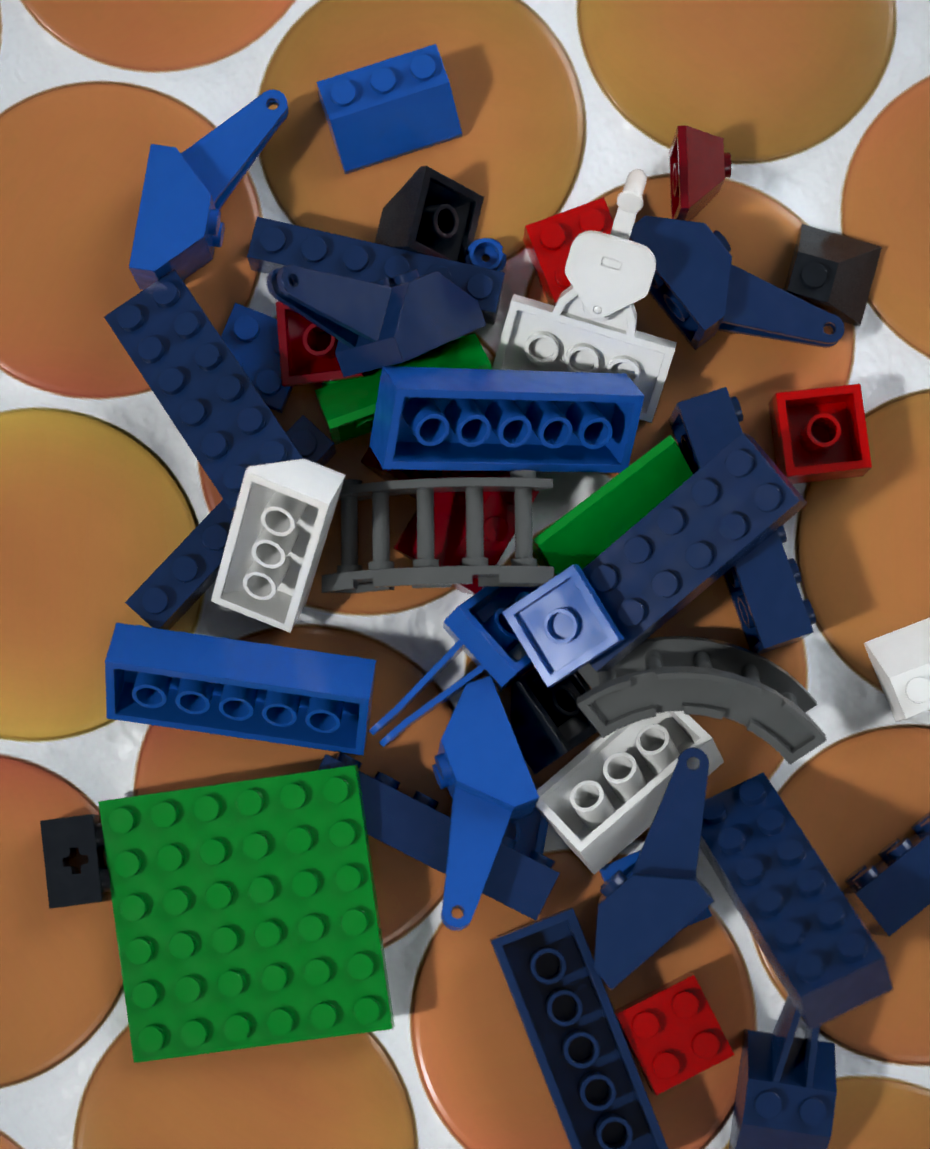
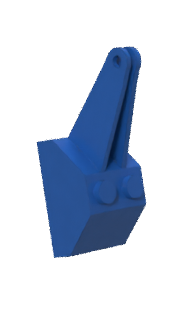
M278 90L265 91L182 153L176 147L151 144L129 269L140 290L146 289L174 269L180 278L184 280L213 260L215 247L221 248L224 239L225 223L220 222L221 207L288 116V103L282 92ZM271 105L278 106L275 110L269 109Z
M484 587L459 605L443 621V628L453 638L455 644L369 732L373 736L399 716L462 651L468 655L477 667L392 729L379 742L383 748L412 724L463 690L466 684L476 681L483 675L485 677L491 675L495 687L501 692L534 665L502 612L539 587Z
M491 675L465 685L440 740L438 753L434 756L436 764L432 765L440 789L447 787L452 798L441 920L448 929L453 931L463 930L470 924L508 823L531 815L539 800V795ZM453 909H460L463 917L456 919L451 915V911Z

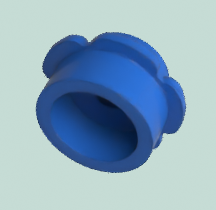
M491 238L477 239L469 245V254L466 255L465 262L469 265L502 271L506 265L507 258L502 251L503 246L498 241ZM488 255L490 260L484 262L482 256Z

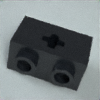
M89 814L40 821L49 909L108 901L107 892H111V883L107 866H104L103 849H105L99 815ZM77 848L81 855L88 856V863L81 865V873H79L78 867L70 866L69 864L70 858L76 857Z

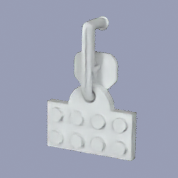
M635 169L628 174L623 192L617 197L618 210L610 235L589 230L580 233L572 242L565 265V274L571 285L561 293L555 306L513 294L492 368L496 370L627 374L645 395L639 419L652 423L677 342L636 330L637 312L634 303L647 296L656 269V259L653 252L645 245L629 241L637 212L643 206L642 195L647 177L641 169Z

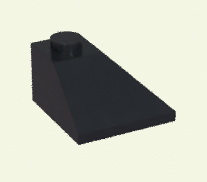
M421 166L383 208L375 243L466 264L465 257L469 254L468 247L475 238L484 197L428 166Z
M802 224L783 290L838 316L845 323L860 326L882 247Z
M536 668L512 683L511 728L523 758L534 774H537L598 732L577 705V698L591 690L578 670L552 687L546 686Z

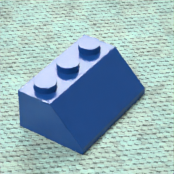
M436 44L317 82L319 100L345 174L454 140L463 135L450 82Z

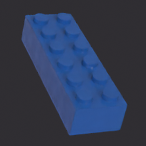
M382 366L369 446L383 469L532 470L536 472L621 473L629 467L645 395L629 376L624 373Z
M116 622L105 660L107 719L364 756L371 717L376 660Z

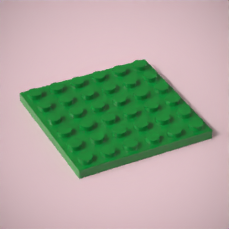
M358 764L99 801L134 1063L383 1031L395 1027Z

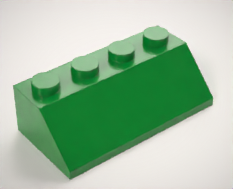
M475 333L466 337L463 335L408 361L391 365L399 367L493 369ZM382 368L367 371L366 377L322 382V388L315 390L318 404L332 442L335 445L372 432Z
M669 435L533 539V557L537 558L538 564L540 566L554 567V577L575 564H578L581 570L584 569L688 480L693 473L673 437Z

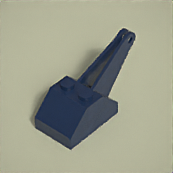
M644 216L633 225L629 241L645 245L653 252L656 259V269L649 293L694 350H697L714 337L717 330L823 348L836 345L843 336L845 327L843 321L838 316L822 310L731 264L732 256L729 253L731 247L728 241L719 231L715 230L712 232L706 223ZM823 328H830L832 334H826Z
M295 265L274 269L267 276L268 291L276 300L285 304L338 340L335 354L343 377L379 369L382 366L403 363L486 326L478 300L437 271L420 276L418 269L410 270L394 276V284L391 285L387 277L369 283L309 270Z
M698 748L685 749L679 755L634 868L626 875L621 870H618L600 886L601 889L599 891L603 895L599 898L594 970L611 990L714 902L712 894L696 877L709 771L708 757ZM689 758H698L699 767L692 770L687 767V760Z
M789 995L773 1033L744 1029L729 1149L828 1148L832 1134L837 1095L835 1044L818 1040L820 1025L811 1030L806 1026L805 1038L794 1036L801 1015Z

